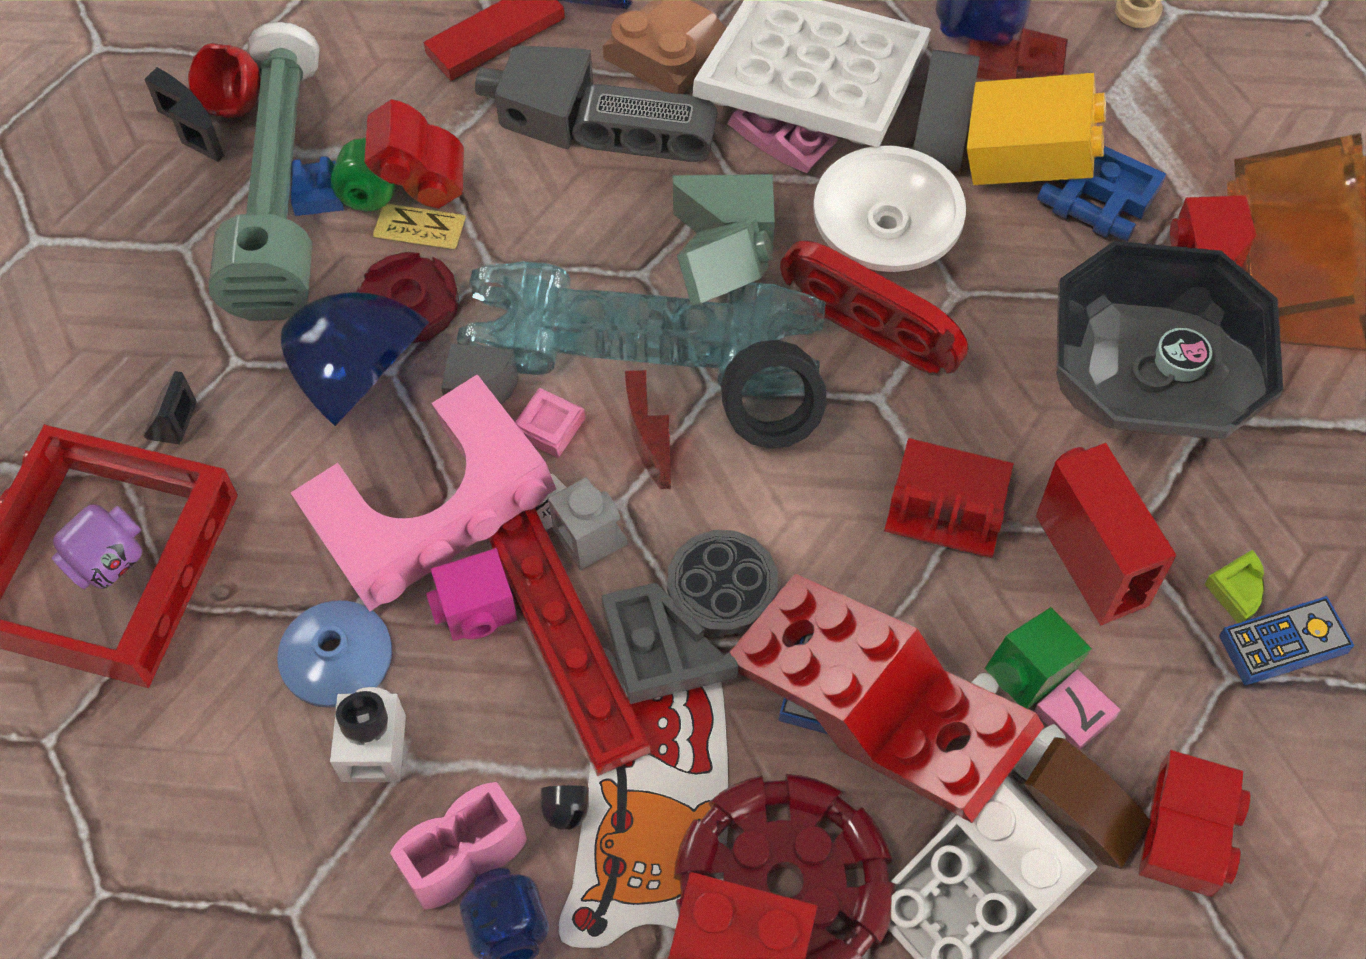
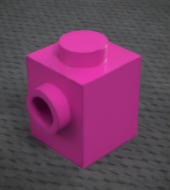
M496 548L431 568L437 589L426 592L435 624L447 622L453 641L462 638L470 640L480 639L493 633L497 627L518 621L513 597Z

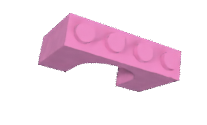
M475 375L431 403L445 433L466 459L465 475L460 487L438 509L419 517L405 519L382 515L373 510L364 501L339 463H336L291 492V495L369 612L381 604L394 601L404 592L405 588L430 573L431 568L450 563L455 555L477 541L490 538L498 531L501 525L522 511L537 507L545 500L548 494L556 490L546 461L478 375Z

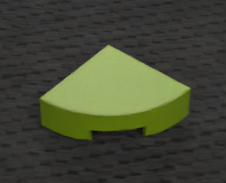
M1252 549L1209 575L1204 585L1237 623L1250 620L1261 605L1264 593V568Z

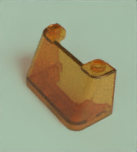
M1361 133L1234 159L1235 180L1227 182L1228 196L1246 195L1257 235L1246 257L1247 273L1278 298L1281 343L1366 351V151Z

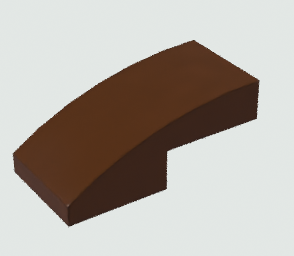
M1053 738L1024 783L1055 823L1072 826L1103 865L1122 869L1151 821L1136 802L1105 771L1064 738Z

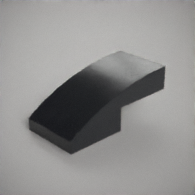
M156 67L144 80L157 111L172 119L182 144L219 162L224 157V153L207 111L184 84L169 73Z

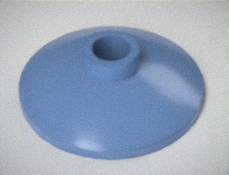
M341 600L324 602L304 611L288 626L278 648V668L287 688L296 697L314 706L332 708L336 707L338 694H353L358 689L366 687L376 688L381 683L391 663L392 642L383 620L374 611L369 612L366 606ZM330 640H341L339 646L333 651L321 649Z

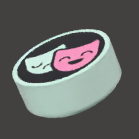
M1175 328L1166 332L1161 337L1155 351V363L1158 369L1165 376L1169 377L1171 374L1175 376L1173 380L1189 382L1200 378L1205 373L1212 358V348L1209 341L1199 332L1188 328Z

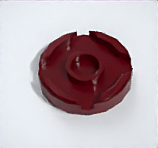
M415 252L389 255L371 265L364 274L365 280L360 288L358 286L355 295L361 320L373 335L389 343L408 345L429 340L444 331L456 316L459 303L454 275L449 268L439 259L432 257V260L421 258L420 253Z

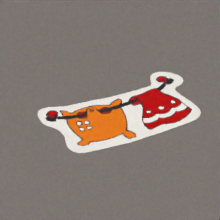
M603 648L627 696L616 660L608 649ZM721 682L630 704L650 744L651 753L600 776L596 775L590 762L588 782L589 808L581 826L572 889L559 920V935L563 943L578 948H601L608 946L620 936L638 926L646 924L664 925L676 929L679 917L676 900L681 898L680 881L674 879V869L679 846L693 819L700 821L711 809L709 801L728 788L726 721ZM728 826L718 837V840L725 846L727 845Z

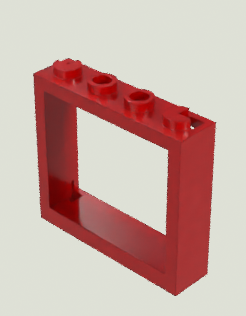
M44 424L30 451L25 450L22 466L12 485L0 496V600L69 469L185 497L188 500L116 650L1 619L0 649L149 688L238 494L224 468Z

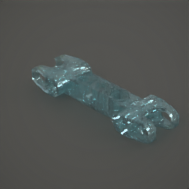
M523 261L487 265L474 269L471 272L469 283L472 288V297L484 304L505 309L507 313L495 321L474 322L460 327L457 335V344L483 346L475 343L480 342L492 345L483 347L514 349L517 371L520 374L543 375L550 373L555 367L557 353L590 358L685 367L718 368L717 382L721 387L726 367L739 351L756 342L781 340L786 336L806 335L822 330L826 302L809 294L790 290L775 284L752 282L728 292L727 303L704 302L691 306L689 298L569 289L571 281L569 274L562 268L551 264ZM485 283H497L504 287H492ZM793 311H804V312H807V313H809V314H811V315L805 316V315H798V314H794V313H790V312H793ZM812 358L819 371L820 361ZM784 366L767 367L752 375L745 383L742 395L765 397L778 394L804 392V383L799 375L787 374V372H795L791 368Z

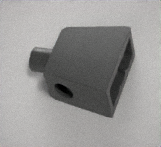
M519 45L513 48L504 71L482 66L479 68L475 81V92L480 96L495 98L498 121L503 128L569 150L582 93L586 87L593 85L591 50Z

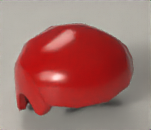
M215 43L206 44L193 57L188 72L189 90L201 102L208 114L231 119L243 117L245 113H249L258 100L261 86L259 66L247 51L239 47Z

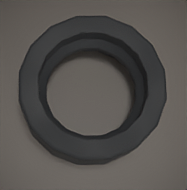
M781 340L756 342L739 351L727 365L721 382L722 404L735 432L750 444L767 449L790 447L807 438L820 424L827 406L826 385L811 356L797 345ZM784 366L791 368L801 377L805 392L803 402L795 412L781 420L768 422L757 420L749 415L743 406L742 391L745 383L752 375L767 367Z

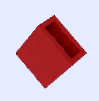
M1107 443L1087 450L1083 447L1073 448L1062 454L1055 461L1036 518L1101 626L1150 606L1177 555Z

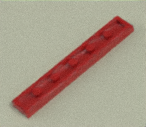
M536 509L522 511L501 525L498 531L487 540L491 549H497L509 588L596 775L600 776L651 753L650 744Z

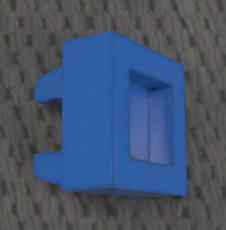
M320 157V162L302 164L300 159L292 161L291 204L295 216L344 210V204L335 196L331 188V172L335 161H331L329 157Z

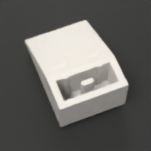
M1006 777L972 823L956 815L891 881L896 884V892L892 895L891 922L888 930L914 959H1001L1050 915L1098 866L1011 777Z

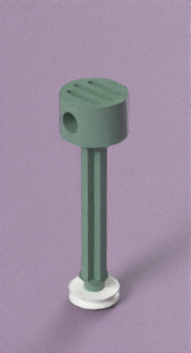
M273 22L263 24L255 29L249 37L247 52L258 64L262 77L246 214H239L222 222L214 235L209 276V294L216 305L229 314L250 321L285 320L300 313L308 303L313 243L304 229L287 219L300 82L313 76L318 69L320 47L315 37L306 29L292 23Z

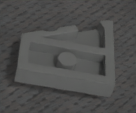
M657 583L601 595L603 613L630 704L738 678L736 659L729 652L724 656L704 637L705 629L689 614L679 611L674 604V599Z

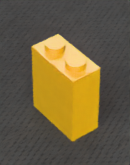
M1094 73L975 82L967 142V154L973 185L1093 178L1094 157H1103L1104 155L1103 126H1097V123L1106 122L1105 92L1096 93Z

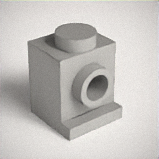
M587 477L548 497L553 530L580 570L628 544L627 538L616 524L620 520V514L614 501L606 491L600 492L597 488L593 487Z

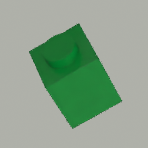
M1050 607L1006 635L985 669L996 680L998 685L1020 706L1028 709L1049 695L1076 671L1092 648Z

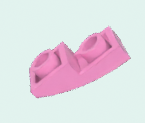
M737 109L727 123L741 136L768 155L805 173H808L838 141V138L831 134L809 131L802 126L777 119L762 118L755 113Z

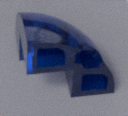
M359 292L339 293L317 299L293 314L281 330V348L287 366L302 391L313 405L336 426L371 389L390 365L408 348L429 321L408 306L384 296Z

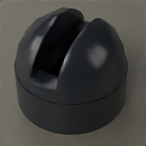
M360 691L347 696L339 703L335 713L342 734L349 742L365 745L366 742H371L374 739L378 741L387 731L388 714L384 702L378 694L371 691ZM368 713L370 719L359 723L357 716Z
M562 785L541 788V809L544 818L550 826L557 829L565 828L571 830L581 825L587 816L589 808V787Z

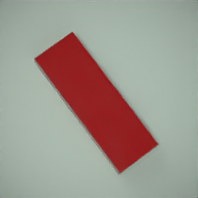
M501 0L424 41L425 53L446 77L452 81L565 19L564 6L558 0Z

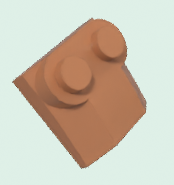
M652 0L640 11L625 12L615 18L611 25L612 37L603 45V58L664 92L684 94L694 83L696 75L721 38L726 27L712 11L690 0Z

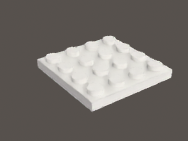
M744 0L696 75L692 96L709 100L719 106H730L752 112L762 118L781 120L802 126L809 131H820L848 139L856 144H867L879 148L928 46L931 29L824 0Z

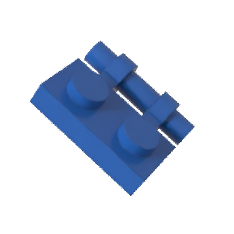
M1104 146L1103 157H1094L1093 178L1057 180L1066 184L1063 190L1046 182L1042 186L1037 200L1053 207L1052 213L1064 219L1072 216L1093 226V232L1105 238L1111 234L1128 242L1135 230L1136 224L1120 217L1121 213L1124 211L1142 219L1161 189L1166 173ZM1082 193H1085L1105 202L1106 205L1104 208H1101L1079 197Z

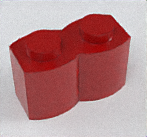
M390 99L368 114L364 162L375 175L389 183L403 186L407 194L425 206L437 209L463 194L464 147L455 135L441 127L428 124L425 117L418 110L398 100Z
M1170 750L1161 762L1150 810L1151 821L1147 826L1138 875L1209 897L1217 893L1224 883L1232 884L1238 871L1241 855L1240 848L1232 846L1234 825L1240 827L1243 825L1251 798L1250 791L1242 789L1243 771Z

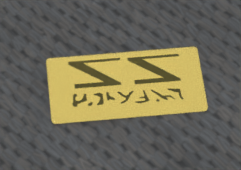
M387 204L382 207L373 237L456 249L466 216Z

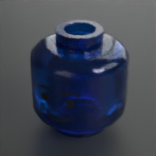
M506 868L489 870L475 879V887L470 889L460 902V915L472 955L477 959H533L539 954V946L547 938L549 932V922L538 886L530 877L511 874L510 870Z

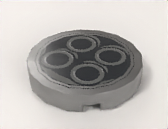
M712 530L696 535L676 551L668 566V594L674 599L677 609L682 613L689 614L705 629L704 635L708 637L724 638V634H734L737 632L738 636L745 634L777 596L778 570L770 552L756 539L738 531Z

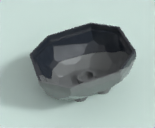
M1113 241L1059 280L1056 375L1060 390L1076 410L1106 428L1172 436L1226 439L1278 399L1283 391L1278 298L1220 250ZM1175 328L1192 329L1202 334L1209 341L1212 348V358L1205 373L1200 378L1189 382L1173 380L1175 376L1171 374L1169 377L1165 376L1156 366V348L1161 337L1169 330Z

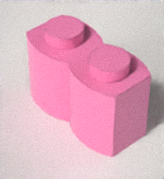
M493 782L477 786L463 794L451 805L444 817L427 820L410 829L397 841L390 854L404 880L425 910L440 907L457 898L468 888L476 874L491 872L507 864L521 851L527 841L520 815L498 783Z

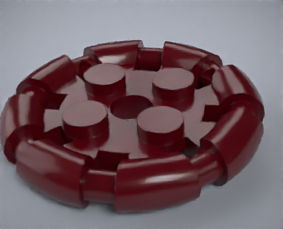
M786 774L785 780L763 781V776L761 775L741 781L720 792L709 801L711 809L700 821L693 819L684 834L675 861L674 879L680 881L681 898L676 900V906L679 914L690 872L772 893L767 885L768 876L775 870L789 869L798 875L802 883L801 891L791 898L818 905L806 959H863L862 957L872 944H881L891 922L892 895L896 892V884L889 881L887 865L892 863L893 860L888 844L873 818L863 807L856 810L841 798L843 791L826 782L803 775ZM787 804L789 820L767 822L766 806ZM826 817L843 830L833 843L828 833L818 827ZM728 825L740 834L736 838L731 850L718 840V837ZM863 869L865 884L859 887L847 888L845 870ZM837 916L852 927L843 940L836 939L826 930L835 921Z

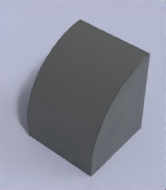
M451 344L441 386L443 396L470 378L478 375L502 405L512 395L519 379L514 349Z

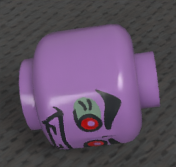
M90 504L55 534L53 544L57 553L51 558L80 588L85 590L91 584L96 588L105 589L111 586L140 559L142 549L134 537L142 529L118 505L108 512L100 505Z

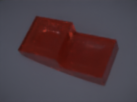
M1022 28L1018 40H1013L972 29L967 41L965 54L980 56L976 78L996 81L1059 76L1064 74L1068 39Z
M646 370L625 371L628 419L635 447L646 470L660 489H671L669 415L648 416Z

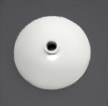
M879 146V148L868 147L851 152L833 163L822 175L816 187L813 211L819 233L833 250L868 269L901 272L927 266L943 257L955 245L963 229L966 216V202L957 179L943 164L934 158L909 148Z

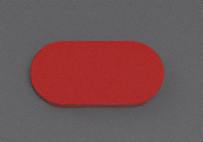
M798 241L790 247L781 259L780 270L785 283L790 287L792 282H795L801 289L797 296L802 299L801 301L807 307L918 370L937 374L941 368H944L946 374L954 373L967 356L969 350L967 339L958 325L946 313L927 300L843 254L817 242Z

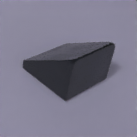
M174 371L159 394L143 435L147 440L180 444L183 440L197 401L182 372Z

